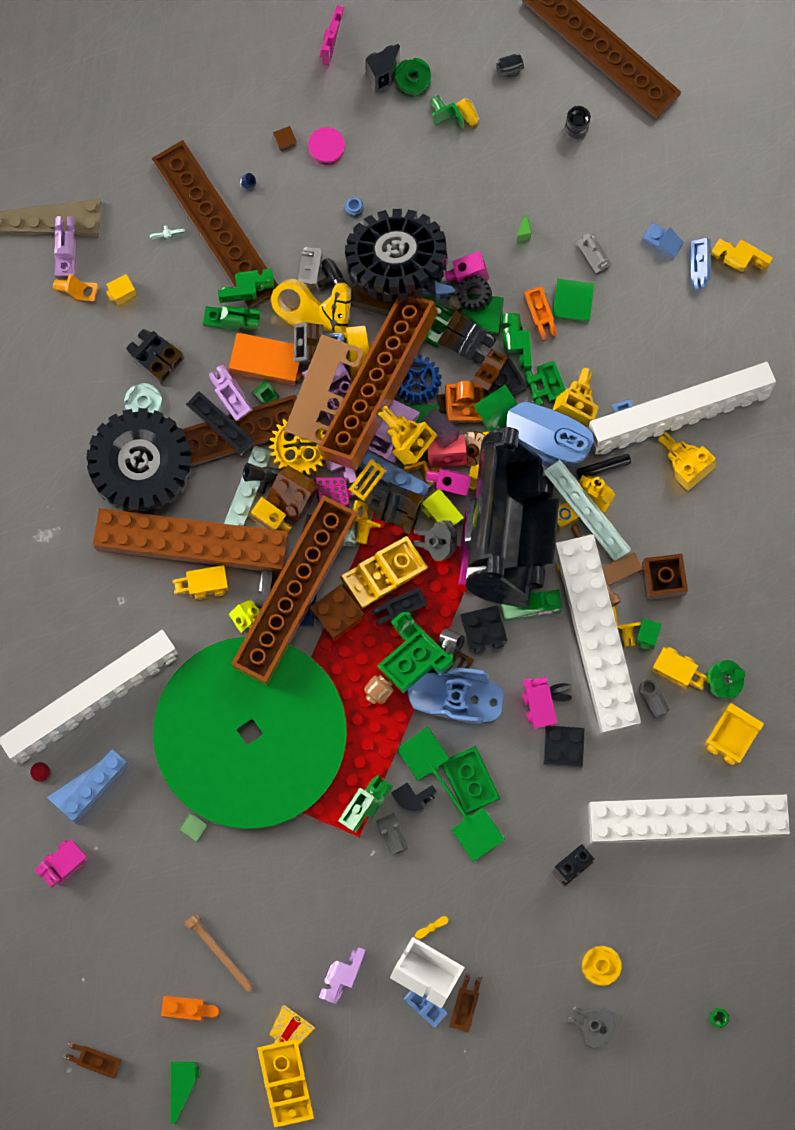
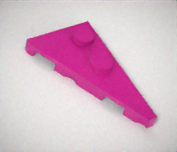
M340 5L336 6L329 29L324 34V43L320 50L323 65L330 66L344 11V7Z

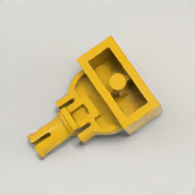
M588 368L581 370L579 381L572 382L571 387L556 398L553 407L554 411L569 416L585 427L589 426L590 421L595 420L599 406L593 403L591 396L593 389H590L589 383L593 371H589Z
M384 406L378 412V415L388 424L387 432L391 435V440L395 447L392 451L393 454L404 465L417 463L437 434L426 422L416 423L406 420L403 415L397 418L387 406Z
M668 432L659 437L658 441L670 451L668 458L672 461L675 479L687 491L692 489L716 468V458L704 446L698 448L688 445L684 441L677 443Z
M582 475L579 484L605 515L615 498L614 490L606 486L604 480H600V477L593 478Z

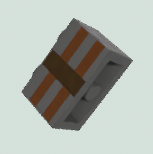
M308 322L294 324V362L311 363L320 337L323 334L322 324Z

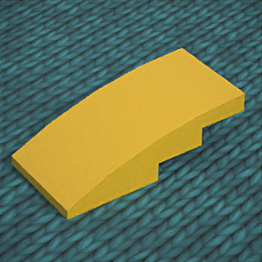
M408 536L380 550L373 557L358 564L356 568L341 575L340 580L358 607L363 609L413 579L428 567Z
M297 1039L258 1047L274 1127L314 1119Z

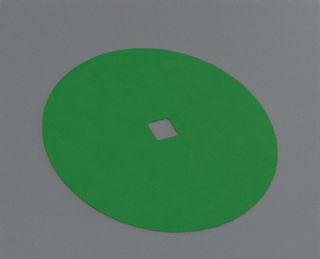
M238 637L217 642L204 648L189 658L174 673L163 690L157 705L153 725V744L157 763L163 778L177 798L189 809L203 818L220 825L254 829L277 825L298 816L311 807L325 793L334 780L343 759L347 735L346 718L341 698L330 677L310 656L292 645L288 646L267 686L233 669L231 664L246 638ZM253 719L262 731V735L247 745L237 732V729Z

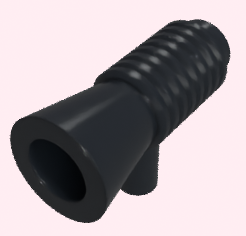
M326 258L321 262V269L326 278L317 282L319 288L332 284L333 288L337 283L348 284L334 260Z
M246 463L243 469V479L245 482L260 481L257 492L265 493L267 483H274L278 473L283 469L260 467Z

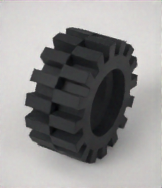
M473 275L472 279L470 276L466 277L467 281L463 279L461 281L462 285H458L457 298L464 309H469L470 312H473V310L479 312L480 308L484 310V306H489V301H492V291L489 284L480 276L477 278L476 275ZM473 288L481 290V296L476 300L468 298V292Z

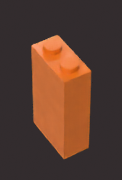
M242 333L236 334L229 364L230 374L295 387L297 381H301V363L294 362V344Z

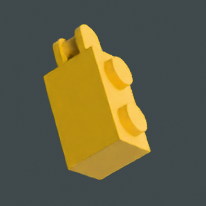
M224 565L186 572V578L172 581L176 588L174 591L175 595L190 593L191 598L195 597L196 600L204 599L206 595L211 594L222 596L225 595V592L229 591ZM183 583H188V588H183Z
M663 647L651 670L685 689L689 684L699 690H703V684L707 681V676L696 671L698 665L695 664V660L687 656L683 658L678 655L675 649L670 647L667 649ZM693 675L698 677L696 682L691 680Z

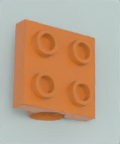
M471 381L446 384L444 388L447 422L483 423V420L473 407L484 399L483 387L473 384Z

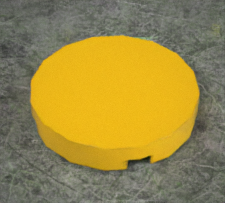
M597 946L590 949L584 956L582 971L586 979L592 984L607 986L615 982L620 976L622 970L621 960L618 953L612 948Z

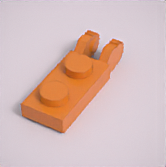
M542 286L524 291L526 302L534 324L538 328L541 340L546 339V333L542 326L545 324L549 325L551 335L553 337L557 336L554 318Z

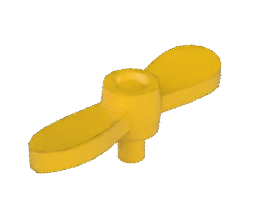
M442 916L436 922L430 923L428 927L418 930L415 937L422 939L429 932H434L436 928L446 925L449 920L448 917Z

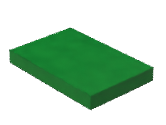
M476 746L450 757L449 760L442 764V768L456 798L466 814H470L501 799Z

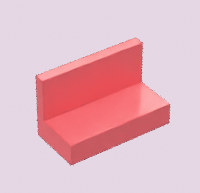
M464 435L436 437L427 448L429 468L467 465Z

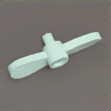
M164 226L165 230L163 232L151 234L150 239L171 238L172 234L185 232V229L171 231L168 229V226Z

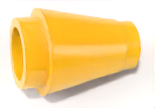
M467 97L456 104L463 118L471 126L480 120L471 100H468Z

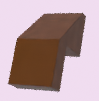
M491 349L486 355L481 368L474 375L472 382L489 390L496 381L508 357Z

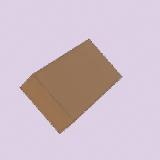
M635 552L602 567L604 577L609 586L643 570Z

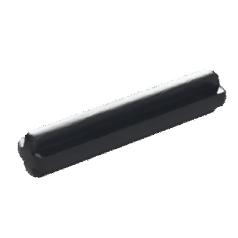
M624 454L578 468L576 470L577 477L581 479L582 475L585 477L593 476L631 463V458L629 454Z

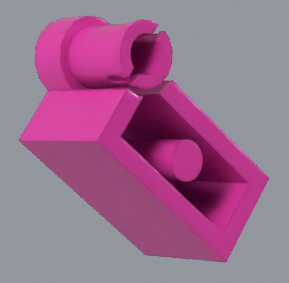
M546 676L533 680L531 678L523 680L526 693L522 695L524 704L529 705L530 712H526L529 724L533 723L534 728L556 724L557 719Z
M65 840L58 846L59 850L54 855L50 853L43 859V863L35 869L38 876H42L51 888L56 884H61L88 860L87 856L72 840L69 842Z

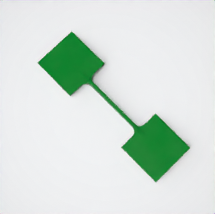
M428 726L398 747L397 751L416 779L419 781L427 774L434 773L462 813L463 821L451 830L473 862L505 840L484 807L472 815H467L438 773V767L450 758Z

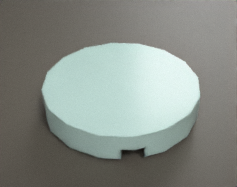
M147 383L131 387L124 399L126 410L132 408L133 412H138V408H148L149 412L153 413L154 410L160 412L162 408V397L158 389Z

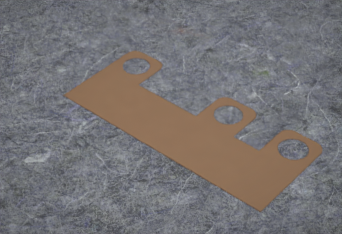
M323 334L321 335L284 431L318 444L321 443L322 440H318L315 433L320 428L327 431L329 426L316 422L320 411L335 415L338 409L330 410L327 406L328 400L336 398L339 401L340 407L344 399L341 396L328 392L338 364L342 362L357 367L363 355L362 349ZM349 350H355L358 353L356 361L350 362L346 359V353Z

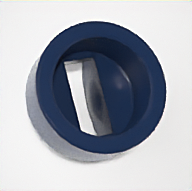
M252 173L244 174L240 178V185L245 189L254 187L256 185L255 176Z

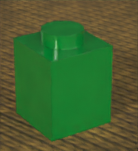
M642 619L635 642L639 645V648L645 650L654 649L661 623Z

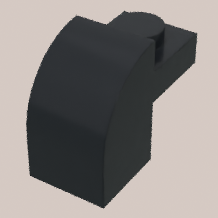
M407 782L392 791L391 796L401 810L410 814H417L424 811L421 803L428 804L434 800V795L437 791L431 785L415 795Z

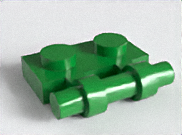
M555 360L537 366L538 374L533 375L531 370L524 372L526 376L525 381L532 391V399L539 406L544 405L543 397L547 396L549 402H553L566 390ZM539 381L542 382L544 389L540 391L537 386V382Z

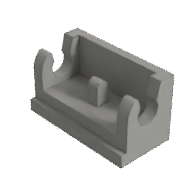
M304 247V250H302L298 280L302 281L308 289L317 290L323 256L321 248Z

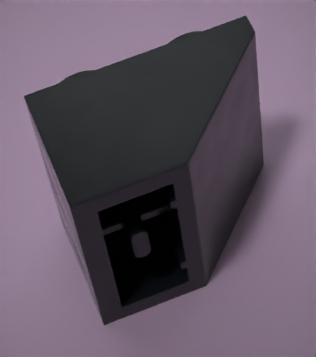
M399 44L389 45L383 51L371 53L365 58L366 76L375 92L392 85L396 68L400 63Z

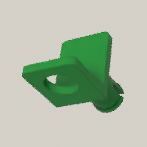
M435 95L437 100L434 96L430 99V103L436 110L432 113L434 125L454 116L461 128L465 127L464 118L454 102L446 106L440 95Z

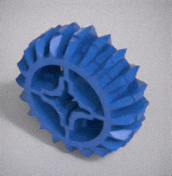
M421 354L419 359H414L407 372L409 379L407 385L404 387L401 384L397 397L401 398L404 396V402L411 399V404H414V400H418L419 405H421L422 399L426 403L429 402L428 396L434 399V393H439L438 387L442 384L440 381L442 375L438 373L440 369L439 367L434 368L435 362L429 363V357L422 360ZM412 367H420L421 369L416 371ZM427 373H429L432 378V382L429 387L426 385V382L424 381ZM416 377L417 379V377H419L420 381L417 382L416 380V382H414L413 378ZM419 389L422 392H412V390Z

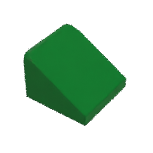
M267 381L262 382L251 392L261 404L275 401L280 397Z

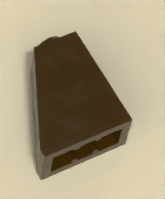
M355 284L351 289V307L388 316L398 294H394L392 302L383 301L382 293L376 300L369 297L368 290L363 294L357 289V284Z

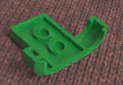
M402 612L391 621L393 627L405 642L377 666L402 693L406 692L432 668L442 675L453 665V654L450 653L448 655L416 624L409 612Z

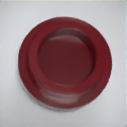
M37 762L31 767V777L37 782H43L48 779L50 768L43 762Z

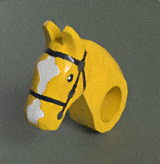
M296 279L284 280L273 290L271 296L272 308L292 326L305 322L322 324L323 333H343L345 335L351 314V287L346 283H337L332 290V295L323 303H320L302 281ZM292 289L298 293L301 300L298 308L293 309L285 306L281 298L283 290Z

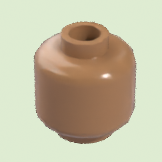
M383 675L373 676L364 688L367 694L366 699L372 704H376V702L384 704L393 692V683Z

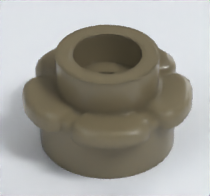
M450 294V298L447 299L450 309L457 311V309L462 308L457 298L458 295Z

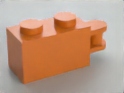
M163 996L162 1017L203 1021V1017L216 1018L220 1012L219 1008L214 1005H205L204 1000Z

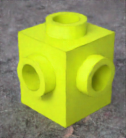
M251 599L238 604L229 613V616L242 633L250 630L260 611Z

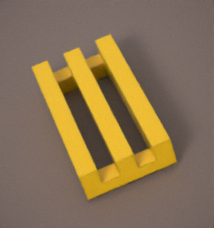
M371 459L349 490L364 501L387 469L382 468L380 464ZM372 465L374 469L357 491L354 488ZM379 470L380 473L365 494H361L373 475Z

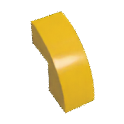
M365 326L346 328V343L363 350L362 358L357 367L347 365L351 380H354L369 352ZM349 350L348 361H356L358 353L355 350Z

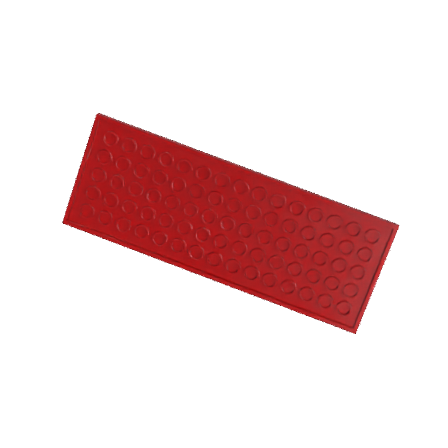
M374 513L371 521L381 524L380 528H370L367 544H360L349 571L356 568L363 561L373 557L380 550L406 536L414 544L416 540L425 541V535L414 534V529L410 534H407L399 526L386 523L382 519L381 521L375 519L376 513ZM414 546L428 567L425 571L361 609L365 619L335 642L324 629L322 630L311 658L327 673L341 698L346 718V745L341 765L331 785L302 814L360 838L369 817L366 816L356 833L338 820L359 788L365 791L376 775L385 780L415 710L409 700L408 690L402 693L394 684H392L393 692L384 704L378 702L372 704L366 699L367 694L364 688L371 678L380 675L386 677L378 669L377 665L405 642L397 633L391 621L377 626L376 621L389 615L387 610L378 615H372L371 610L420 587L428 606L410 614L416 624L433 641L440 645L439 637L444 629H450L467 589L465 585H459L461 570L459 565L462 550L460 546L456 547V551L449 559H444L443 561L434 560L430 552L424 550V547ZM343 584V585H342L343 588H344V589L346 590V592L350 595V593L348 592V590L346 589V587H345L344 584Z

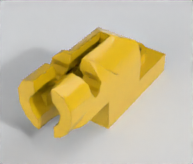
M719 239L711 251V256L716 259L724 256V264L741 272H744L750 261L756 267L767 270L773 257L742 239L736 247L732 243Z

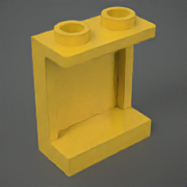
M730 703L704 745L708 747L707 750L712 754H720L725 757L724 761L730 765H739L764 723Z

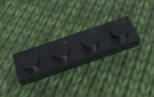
M200 391L186 403V406L241 456L253 445L254 440Z

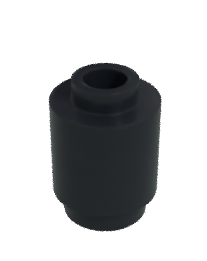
M512 54L499 58L498 63H496L498 74H502L504 77L524 69L521 55Z

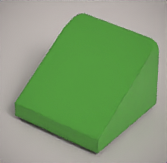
M527 216L523 218L517 242L530 240L532 231Z
M190 813L179 830L197 842L208 825Z

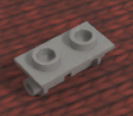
M587 233L582 237L581 241L577 242L595 273L612 265L593 234L589 235Z

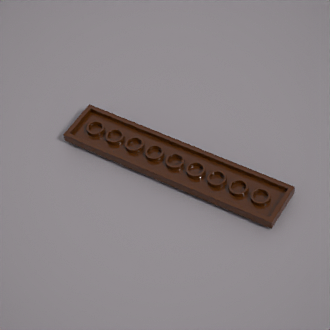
M522 0L528 8L655 119L681 95V91L577 0Z
M184 140L152 158V162L233 286L236 288L235 274L239 272L258 270V274L261 276L263 269L268 268ZM275 279L274 288L261 291L256 289L257 299L244 301L248 309L272 296L273 290L278 286Z
M292 395L252 407L253 410L239 421H236L232 414L227 416L254 440L253 445L250 447L253 448L254 446L272 442L270 438L276 437L272 431H279L277 424L283 426V419L288 422L297 397ZM205 422L182 429L192 454L191 467L237 453ZM288 433L287 437L293 436L294 434ZM141 451L142 456L145 453L149 461L153 460V456L150 453ZM131 463L127 464V468L130 471L139 473L138 468L135 471Z

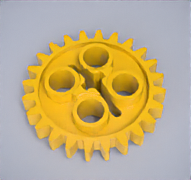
M283 419V426L277 424L279 431H272L276 437L270 438L274 445L269 446V448L275 450L270 455L273 457L277 456L273 462L276 464L280 463L279 469L289 465L302 474L306 471L308 475H311V469L317 472V465L324 466L321 462L323 458L318 450L320 444L317 443L316 446H301L300 449L297 447L284 448V445H299L300 442L312 444L315 442L296 435L292 441H287L288 432L284 431L287 421ZM323 428L318 429L315 433L316 438L322 440L325 435L323 433L326 430ZM312 449L314 456L311 459H307L306 453ZM290 451L295 452L293 460H288L287 458Z

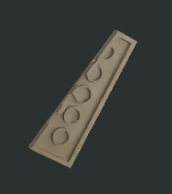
M101 199L0 211V233L55 235V218L57 216L62 217L65 232L68 231L67 216L75 219V235L99 236Z

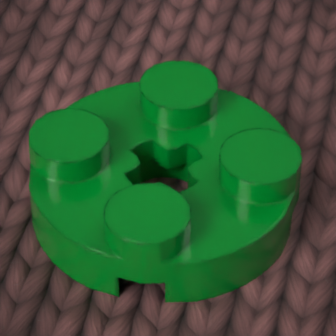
M419 58L403 60L396 68L395 83L404 93L418 96L430 86V67ZM416 73L417 79H410L409 74L413 75Z
M718 661L709 668L707 683H710V691L716 697L721 699L737 697L742 691L746 674L734 661ZM723 676H728L729 682L726 684L724 683Z

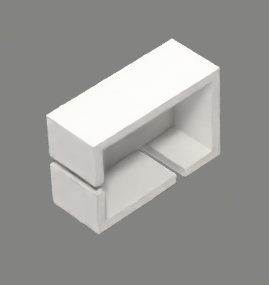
M412 937L390 978L421 997L424 994L427 995L426 1000L442 1008L465 967Z

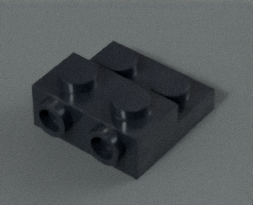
M498 605L460 614L469 652L474 651L475 654L485 652V648L493 647V649H499L507 643L508 640Z

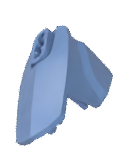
M529 402L520 403L508 411L507 427L519 430L518 439L543 459L542 465L546 468L559 459L564 465L566 462L578 463L585 459L594 444L593 433L587 427L557 411Z
M456 668L454 670H446L442 675L439 673H427L408 689L409 700L414 709L460 722L483 724V722L495 721L502 710L504 694L499 685L489 681V675L483 670ZM475 697L478 702L472 704L470 698ZM494 700L496 706H490L489 701Z

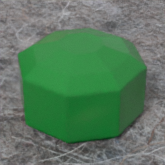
M716 1008L710 1012L709 1021L713 1027L723 1028L729 1022V1014L725 1009Z

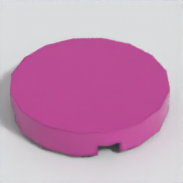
M320 128L314 131L309 138V153L319 163H334L344 153V138L334 128Z

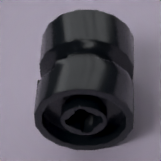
M574 106L568 111L565 129L569 136L581 138L588 132L591 115L587 108Z

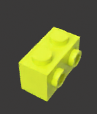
M440 489L422 503L423 509L421 511L428 519L432 518L435 522L433 525L442 520H449L456 528L464 522V517Z

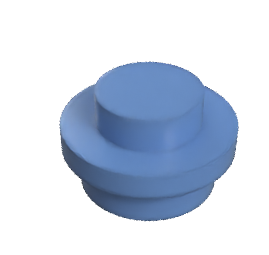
M353 197L346 201L345 210L349 215L357 216L362 213L364 206L359 198Z

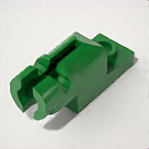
M263 269L261 276L258 274V270L235 274L236 288L223 287L222 290H218L219 303L257 299L256 289L261 291L274 288L273 270Z
M223 305V308L206 306L203 326L240 331L241 328L258 329L261 310Z
M503 314L504 349L509 355L522 354L519 355V365L523 366V372L531 370L530 331L523 330L520 314Z
M376 775L365 791L359 788L338 821L356 833L366 816L372 819L380 805L384 802L385 796L392 790L393 785Z

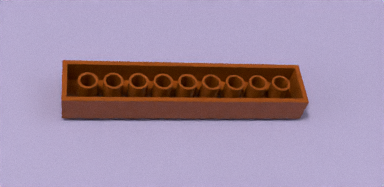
M409 293L408 301L399 302L397 297L318 447L323 459L353 470L358 469L383 420L378 415V412L384 406L390 407L438 315L434 301L421 297L414 299L413 295Z
M324 495L322 496L231 664L233 669L266 686L268 685L358 518L356 511Z
M99 508L93 546L97 551L281 573L287 561L290 535L287 531Z

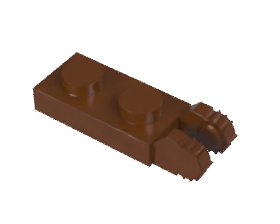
M469 973L465 974L449 1026L465 1032H469L482 980V977L478 976L474 984V991L467 990V984L470 980Z
M72 1042L68 1043L71 1049L82 1052L79 1059L70 1054H64V1059L115 1079L122 1061L121 1059L87 1046L83 1047Z

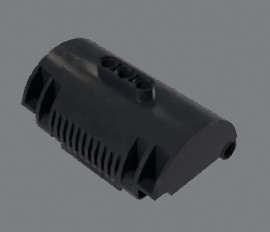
M504 427L489 432L483 437L481 442L476 495L469 500L465 533V545L469 550L466 587L472 594L486 601L508 606L529 607L531 590L544 587L545 569L542 567L546 564L554 563L560 499L548 500V498L553 496L554 484L547 476H542L543 459L518 439V429Z

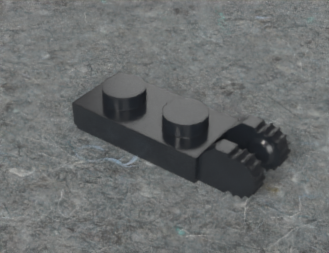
M419 587L385 602L384 605L371 610L372 615H378L385 610L388 611V616L376 621L377 626L390 622L402 612L413 613L428 606Z

